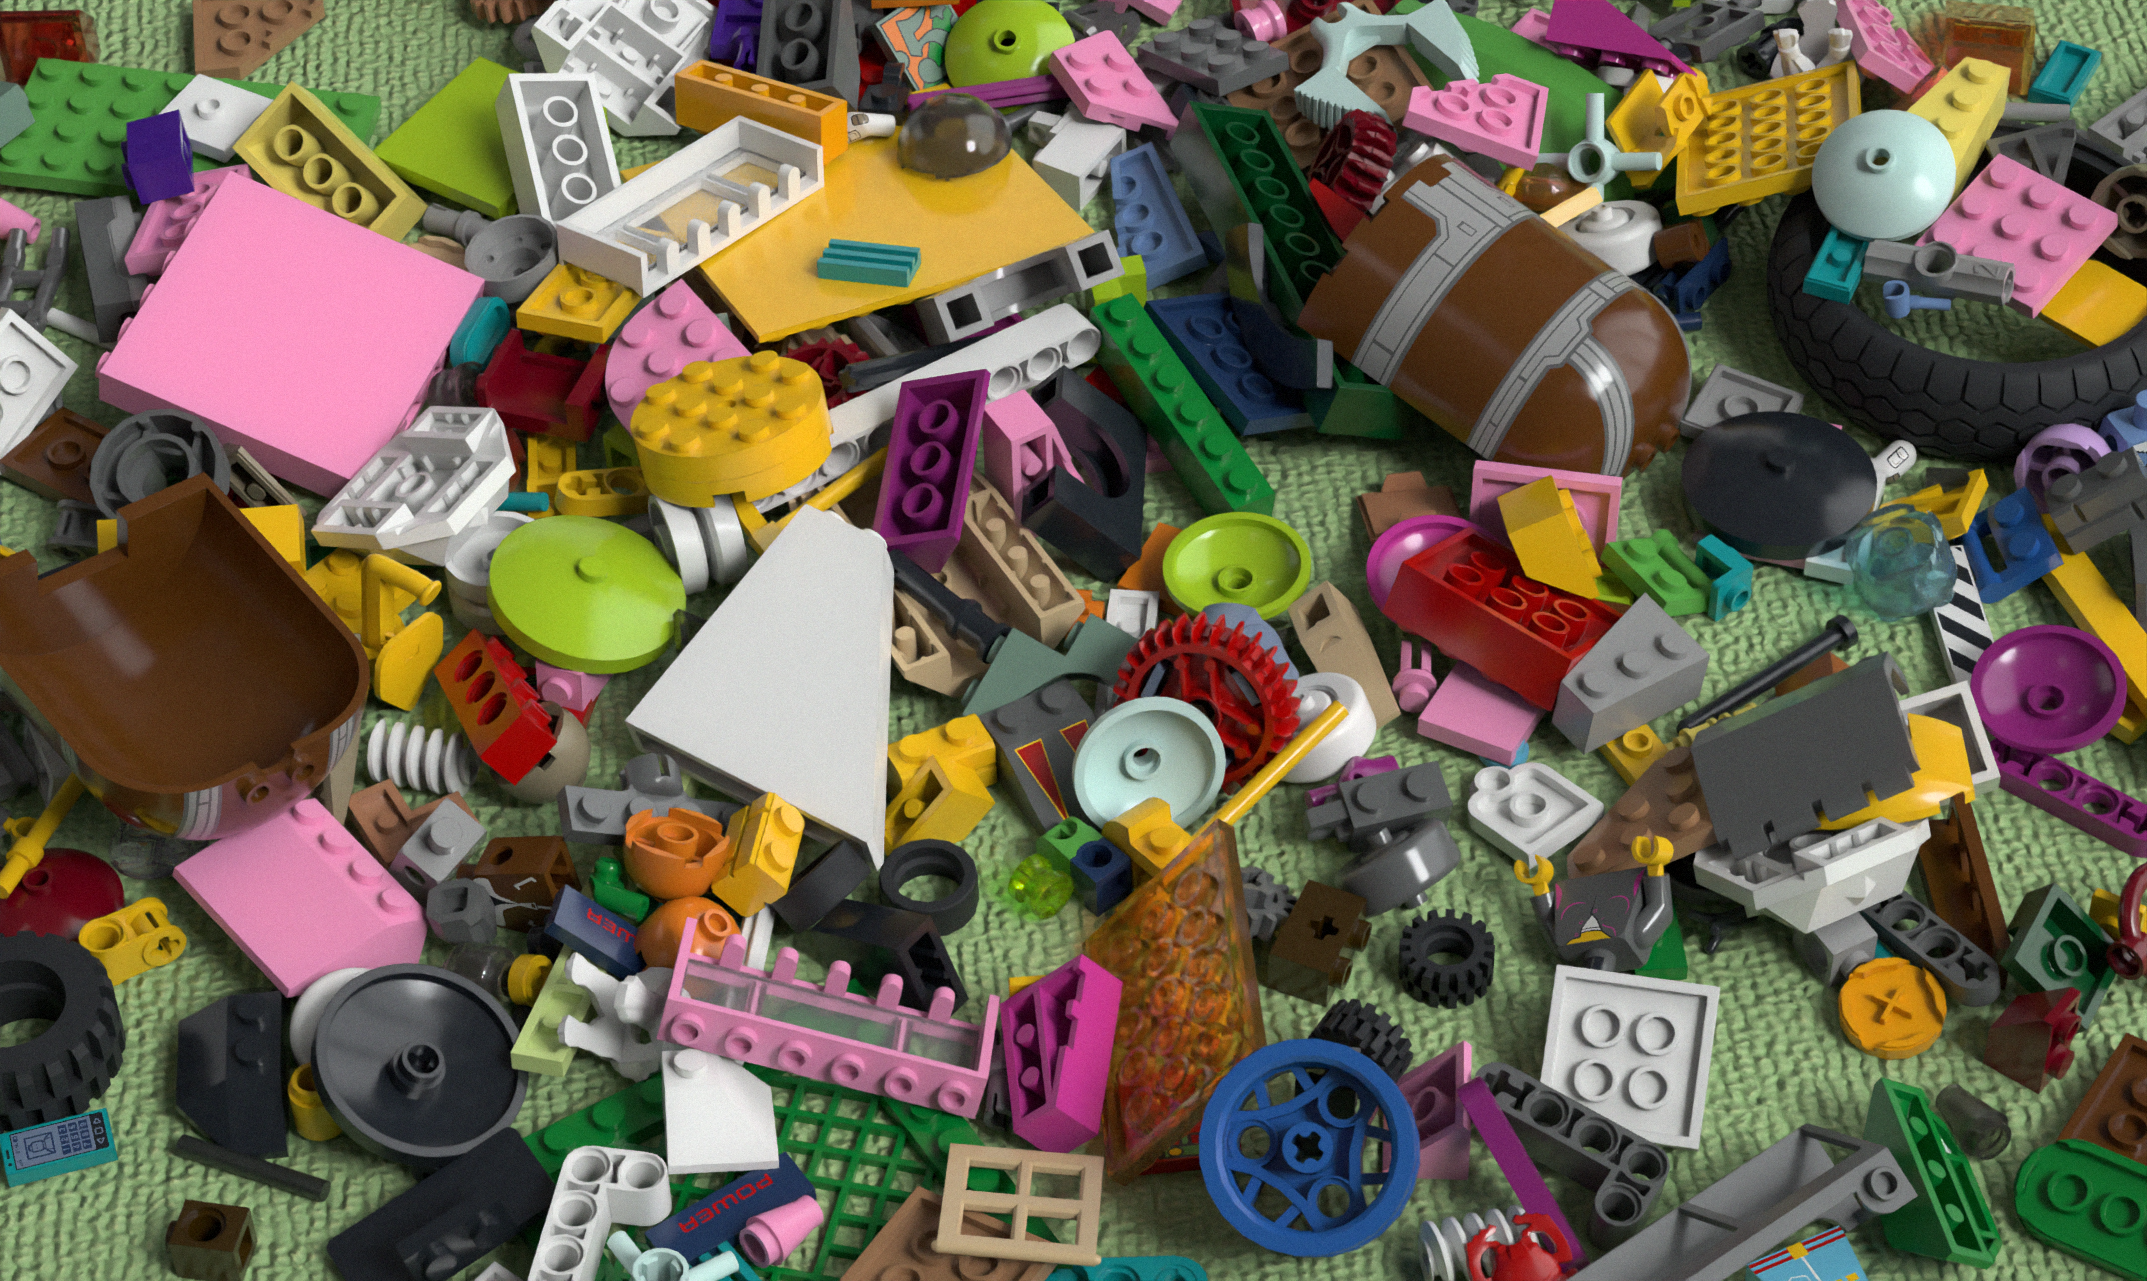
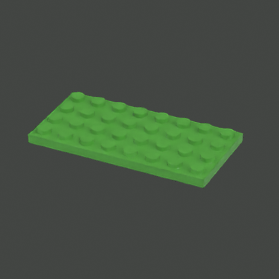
M39 57L24 89L29 100L28 106L35 122L0 148V185L103 197L129 195L130 200L140 201L136 189L128 190L121 165L125 163L121 149V142L127 140L126 123L158 115L197 75ZM211 77L272 100L286 87L273 83ZM304 88L314 94L368 147L382 111L380 96ZM192 151L194 173L247 164L237 152L225 163ZM249 165L254 181L272 188Z

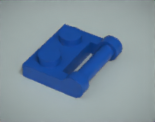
M2025 486L1976 514L1968 532L1953 539L1956 545H1963L1968 563L1976 578L1975 584L1980 600L1986 604L2002 600L2064 564L2037 504ZM1991 533L2008 567L2000 573L1994 572L1980 541Z

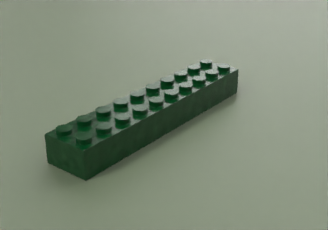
M1188 101L1170 142V147L1220 244L1226 253L1225 231L1245 223L1262 224L1265 262L1269 279L1268 300L1271 303H1276L1282 317L1290 327L1289 332L1309 341L1317 339L1296 323L1324 272L1329 274L1336 262L1346 255L1337 235L1309 188L1308 182L1269 111ZM1333 351L1332 389L1322 391L1296 389L1317 431L1333 436L1343 434L1366 436L1371 439L1389 438L1402 440L1417 410L1335 351Z

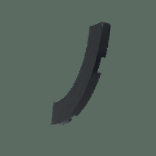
M1245 223L1225 231L1226 265L1231 300L1242 337L1258 365L1269 377L1290 388L1314 391L1332 389V341L1321 339L1309 341L1302 337L1294 336L1289 332L1290 327L1282 317L1276 303H1271L1268 300L1269 279L1265 262L1262 224Z

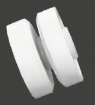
M654 494L648 498L649 517L655 544L677 569L682 579L686 596L703 592L707 587L709 574L716 582L724 586L741 581L748 573L744 538L729 494L713 495L716 504L714 508L680 506L666 502Z
M495 511L488 518V524L482 525L444 565L448 581L449 601L454 617L466 628L471 630L476 628L482 634L506 635L494 619L489 608L486 596V579L493 554L501 541L518 527L534 521L533 518L517 512Z

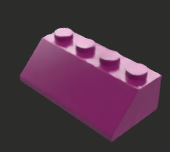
M987 369L910 380L901 383L872 530L877 532L886 541L888 553L894 549L903 551L908 558L929 574L941 572L960 541L991 376Z

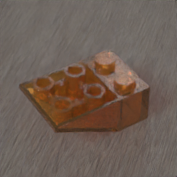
M1946 0L1939 77L1942 79L1966 56L1978 60H1987L1993 64L2011 68L2007 95H2028L2035 45L2036 24L2034 9Z

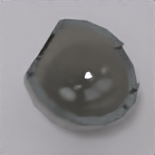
M943 93L924 100L909 113L898 137L897 161L902 169L907 167L916 172L934 174L936 179L945 178V181H949V178H959L979 173L998 164L1010 153L1012 139L1002 117L985 100L968 93Z

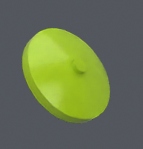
M551 516L537 519L518 527L508 534L496 548L486 579V596L489 608L494 619L506 635L533 656L549 664L576 672L614 674L638 669L655 661L675 641L686 609V595L682 579L672 562L657 546L645 537L622 525L588 516Z

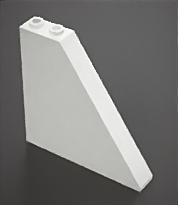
M804 504L625 720L637 750L645 754L655 753L660 762H662V755H669L679 764L680 772L748 806H751L754 800L768 791L776 793L785 802L794 806L804 817L805 827L803 834L828 847L845 839L865 863L876 871L884 864L894 568L887 551V543L883 537L872 529L864 528L861 530L846 523L833 511L825 510L823 512L808 504Z

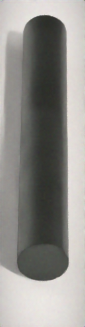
M183 1134L176 1145V1154L320 1202H324L330 1193L331 1183L328 1180Z

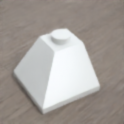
M698 1049L662 1051V1107L668 1174L779 1168L771 1087L729 1057Z

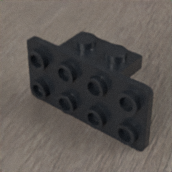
M506 1127L332 1238L327 1244V1252L346 1281H446L546 1216L556 1185L518 1131L513 1127Z

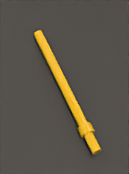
M1334 700L1192 835L1194 839L1204 846V852L1349 715L1346 708L1340 702ZM1145 872L1140 877L1142 883L1114 909L1115 914L1126 925H1129L1133 921V909L1144 895L1153 894L1158 890H1165L1170 893L1177 886L1176 879L1166 885H1162L1148 872Z
M73 771L26 837H19L6 854L7 863L0 872L1 899H7L24 874L39 864L44 857L43 847L85 790V785Z

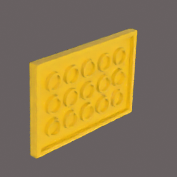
M1856 60L1845 61L1702 96V98L1713 97L1711 115L1704 116L1686 140L1687 146L1677 154L1676 203L1680 216L1692 213L1695 217L1710 215L1716 212L1719 207L1737 203L1740 206H1749L1762 201L1768 195L1781 192L1785 195H1796L1807 191L1812 185V169L1816 154L1825 139L1845 121L1861 114L1860 78Z

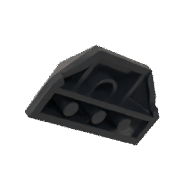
M276 986L236 989L179 1021L176 1079L177 1112L216 1145L263 1160L289 1157L288 1085L290 1082L291 997L286 998Z

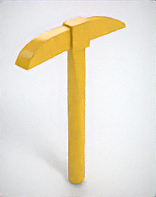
M889 443L776 523L773 520L768 523L752 502L747 503L743 491L729 493L739 524L749 537L748 543L761 557L804 504L824 512L878 475L885 468Z

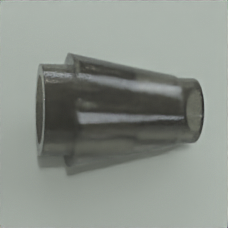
M1959 1084L1948 1085L1938 1094L1935 1106L1941 1112V1115L1967 1155L1977 1157L1980 1160H1989L2005 1150L2011 1140L2012 1132L2008 1126V1119L2003 1113L1963 1089Z

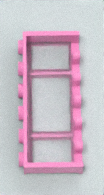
M687 917L656 1039L975 1119L988 1081L1000 996L989 995L980 1026L951 1019L955 993L948 987H940L935 990L929 1010L924 1012L898 1005L902 993L903 980L896 974H887L882 978L876 999L846 992L851 967L845 961H834L830 965L824 986L794 979L799 954L791 947H784L778 951L772 973L742 965L747 941L739 934H731L726 938L720 960L691 953L690 949L698 919Z

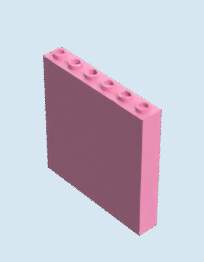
M229 171L220 186L214 184L211 187L204 203V211L199 219L193 217L189 221L183 235V244L177 252L171 250L162 266L161 278L157 284L150 283L146 287L140 300V310L135 318L128 317L124 321L118 334V344L113 352L106 351L100 358L95 371V377L99 379V400L134 415L152 409H177L197 416L216 434L222 445L226 443L240 445L267 472L332 500L382 447L397 434L411 427L450 361V344L453 335L474 302L478 298L483 297L485 279L233 171Z

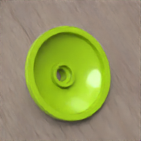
M984 0L967 10L952 28L945 48L947 74L953 88L1053 74L1048 68L1052 52L1075 43V39L1065 18L1054 7L1042 0ZM1011 38L1015 40L1011 46L1001 45L1004 39ZM1030 104L998 108L997 110L1006 116ZM985 110V111H980V112L986 114V113H987L988 111H990V110Z
M1251 512L1217 514L1191 524L1173 539L1163 559V579L1169 596L1181 609L1194 617H1197L1204 607L1208 605L1238 603L1255 608L1262 620H1267L1284 612L1293 602L1298 600L1307 589L1311 577L1310 552L1303 538L1286 523L1267 515Z

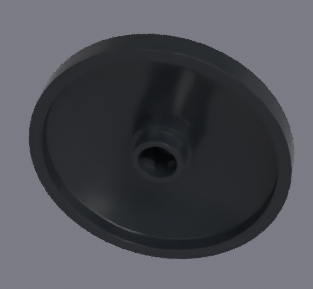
M1780 411L1742 414L1723 420L1708 428L1688 448L1682 463L1680 494L1683 506L1691 520L1707 536L1710 534L1714 535L1728 547L1734 548L1739 553L1773 560H1797L1816 557L1846 545L1857 537L1870 521L1877 493V476L1874 465L1869 455L1855 439L1841 429L1817 418Z
M403 963L382 966L352 979L328 1003L317 1024L311 1044L310 1062L314 1085L321 1102L334 1122L349 1137L367 1150L386 1159L412 1166H446L503 1128L510 1127L523 1105L529 1080V1071L512 1069L511 1051L520 1033L509 1014L498 1001L471 980L449 970L424 964Z

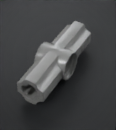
M1875 239L1874 242L1869 243L1863 269V276L1867 282L1885 284L1888 281L1900 280L1908 284L1909 289L1922 291L1924 297L1951 299V301L1955 298H1961L1999 306L2009 303L2014 290L2016 274L2014 263L1958 254L1951 244L1943 241H1933L1919 247Z

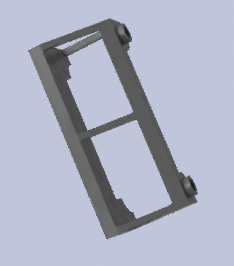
M1806 1123L1564 1281H1722L1812 1221L1829 1222L1834 1225L1832 1228L1839 1225L1844 1233H1847L1859 1224L1878 1215L1889 1214L1898 1210L1918 1195L1886 1146ZM1818 1140L1856 1152L1834 1166ZM1853 1193H1854V1195L1856 1196V1198L1858 1199V1201L1860 1202V1204H1861L1864 1208H1861V1207H1860L1859 1203L1857 1202V1200H1856L1855 1197L1853 1196Z

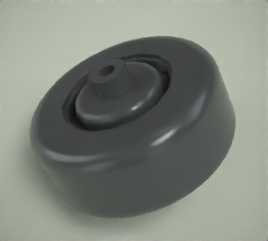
M1435 817L1415 822L1392 835L1387 827H1383L1366 838L1371 847L1354 857L1336 873L1334 885L1337 889L1368 899L1366 919L1388 912L1405 903L1408 910H1412L1429 899L1425 890L1439 882L1457 867L1461 860V852L1445 824Z

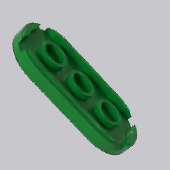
M2080 1139L2058 1140L2057 1144H2051L2045 1148L2041 1146L2032 1151L2018 1168L2013 1187L2017 1216L2029 1234L2047 1246L2128 1281H2147V1166L2094 1143Z

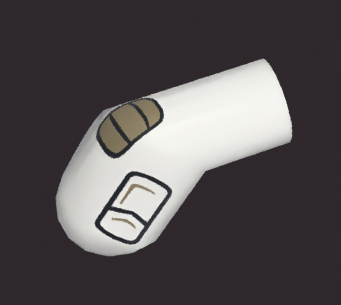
M863 112L847 113L848 144L868 136L892 137L895 131L894 116Z
M1896 440L1876 458L1870 459L1876 472L1887 474L1886 483H1894L1914 465L1917 453L1915 447L1909 441Z

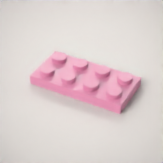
M249 164L195 172V192L152 202L124 258L129 274L146 273L149 276L161 275L163 263L171 250L177 252L183 244V235L189 221L193 217L199 219L203 213L204 203L211 187L214 184L220 186L229 171L254 180Z

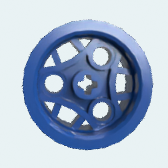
M1289 1039L1262 1047L1239 1061L1219 1082L1205 1108L1200 1128L1199 1164L1207 1191L1220 1213L1243 1236L1266 1249L1303 1258L1334 1257L1358 1250L1378 1238L1402 1214L1414 1191L1420 1167V1135L1412 1109L1399 1087L1370 1058L1346 1045L1322 1039ZM1306 1069H1323L1328 1072L1315 1085ZM1293 1072L1305 1092L1289 1102L1273 1106L1267 1083L1280 1075ZM1341 1088L1354 1090L1360 1099L1357 1113L1346 1120L1335 1118L1329 1109L1331 1095ZM1256 1095L1259 1110L1243 1111L1247 1102ZM1379 1108H1381L1385 1115L1389 1130L1371 1125ZM1251 1128H1262L1270 1137L1269 1150L1259 1159H1249L1243 1155L1240 1149L1241 1137ZM1320 1136L1321 1139L1318 1147L1324 1152L1321 1159L1316 1161L1315 1159L1308 1158L1302 1163L1301 1159L1304 1156V1151L1298 1147L1300 1142L1304 1138L1314 1141ZM1367 1137L1391 1144V1161L1388 1172L1363 1173V1153ZM1235 1171L1252 1175L1244 1192L1238 1184ZM1265 1183L1279 1189L1293 1203L1275 1222L1265 1217L1254 1207ZM1332 1185L1343 1187L1348 1193L1350 1200L1346 1212L1336 1218L1325 1216L1320 1210L1318 1203L1321 1192ZM1383 1185L1377 1197L1369 1205L1364 1186ZM1304 1214L1313 1231H1299L1289 1227Z

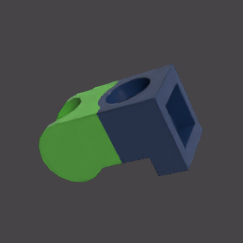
M1070 816L1036 839V850L1045 867L1055 876L1065 879L1084 896V906L1097 918L1132 893L1131 858L1093 827L1087 826L1080 819Z

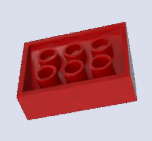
M1470 526L1403 561L1382 611L1383 614L1395 620L1397 626L1403 631L1424 637L1436 644L1439 651L1447 657L1465 661L1480 670V674L1486 680L1496 684H1504L1521 694L1522 699L1527 704L1548 711L1555 709L1561 681L1623 616L1620 612L1595 598L1588 599L1526 577L1514 551Z

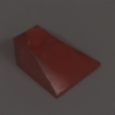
M0 11V56L6 82L27 85L39 57L92 64L99 63L101 48L94 17L84 11Z

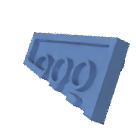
M1152 142L1111 158L1112 192L1116 207L1114 219L1118 235L1117 253L1119 258L1141 255L1147 275V291L1208 266L1209 263L1205 252Z

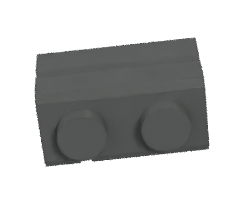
M2134 447L2123 452L2113 451L2107 453L2098 460L2095 466L2077 475H2064L2058 478L2051 488L2043 491L2049 513L2075 555L2147 520V468Z

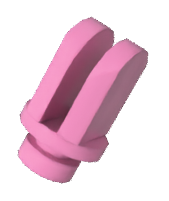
M1401 641L1399 673L1392 681V693L1399 700L1400 707L1407 712L1418 713L1424 711L1429 701L1437 692V682L1431 674L1432 642H1421L1419 669H1411L1412 641Z

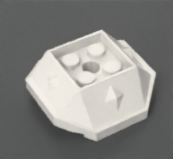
M430 406L416 418L415 423L409 429L397 434L382 447L320 511L316 519L317 525H313L311 532L320 546L340 547L363 558L376 553L401 564L443 567L482 525L488 524V518L508 498L509 478L516 472L504 423L494 408Z
M1880 816L1852 829H1814L1782 843L1779 841L1775 831L1769 833L1772 847L1739 861L1735 859L1731 849L1725 851L1719 843L1696 851L1693 866L1697 884L1744 905L1747 918L1764 914L1807 934L1901 894L1920 845L1928 840L1931 834L1928 817L1896 823Z

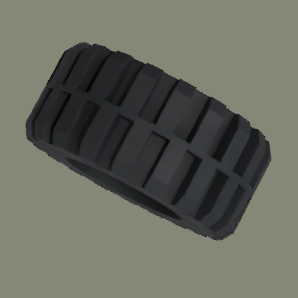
M17 931V936L4 937V934L0 933V1027L10 1022L30 1018L55 1021V1024L50 1029L29 1042L11 1047H0V1134H3L4 1131H15L63 1119L71 1114L73 1116L82 1114L90 1107L89 1100L93 1097L99 1100L110 1087L109 1077L115 1078L123 1062L122 1053L126 1048V1037L111 979L108 978L105 966L98 958L90 955V951L74 941L67 945L64 937L46 932L44 937L36 936L34 931Z

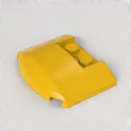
M1907 713V728L1921 770L1912 773L1915 787L1881 802L1877 799L1874 790L1867 792L1870 801L1869 807L1833 822L1828 820L1823 810L1818 813L1821 827L1816 829H1852L1880 816L1896 823L1930 817L1941 813L1939 801L1960 792L1963 793L1965 804L1974 801L1975 791L1961 728L1928 716Z

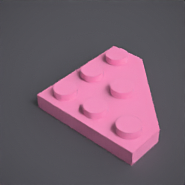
M1508 73L1493 75L1491 82L1479 84L1474 78L1447 82L1444 90L1432 91L1427 85L1413 87L1406 104L1402 125L1411 128L1421 136H1434L1455 144V146L1463 151L1478 152L1497 159L1507 167H1520L1532 172L1539 155L1549 88Z

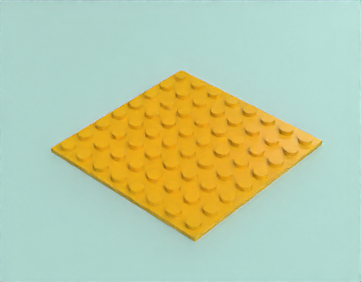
M944 83L914 91L912 94L950 89L951 87ZM976 112L916 121L911 120L909 114H907L903 125L895 126L892 137L868 136L848 144L847 151L824 166V187L696 265L695 268L759 343L776 342L784 339L787 335L808 329H822L830 323L850 317L867 316L874 310L895 304H909L916 298L941 292L1073 239L1095 233V231ZM663 160L620 171L621 180L626 183ZM748 164L721 179L747 190L753 182L767 185L770 188V194L778 189L777 175ZM700 191L655 220L667 235L679 237L680 248H683L688 244L687 226L692 219H698L708 223L710 230L718 226L717 210L719 204L725 199ZM740 206V212L746 209V207ZM831 239L920 248L921 265L908 288L818 278L817 261L820 257L823 258V251L825 248H829L828 243Z

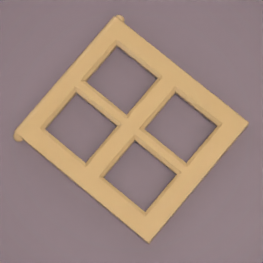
M950 1143L937 1240L931 1243L932 1250L936 1251V1253L1091 1267L1099 1265L1101 1257L1096 1254L1104 1157ZM969 1167L1018 1171L1015 1194L966 1190ZM1032 1173L1081 1177L1079 1200L1030 1196ZM974 1211L1013 1215L1010 1239L961 1235L963 1212ZM1027 1216L1077 1221L1075 1245L1025 1240Z

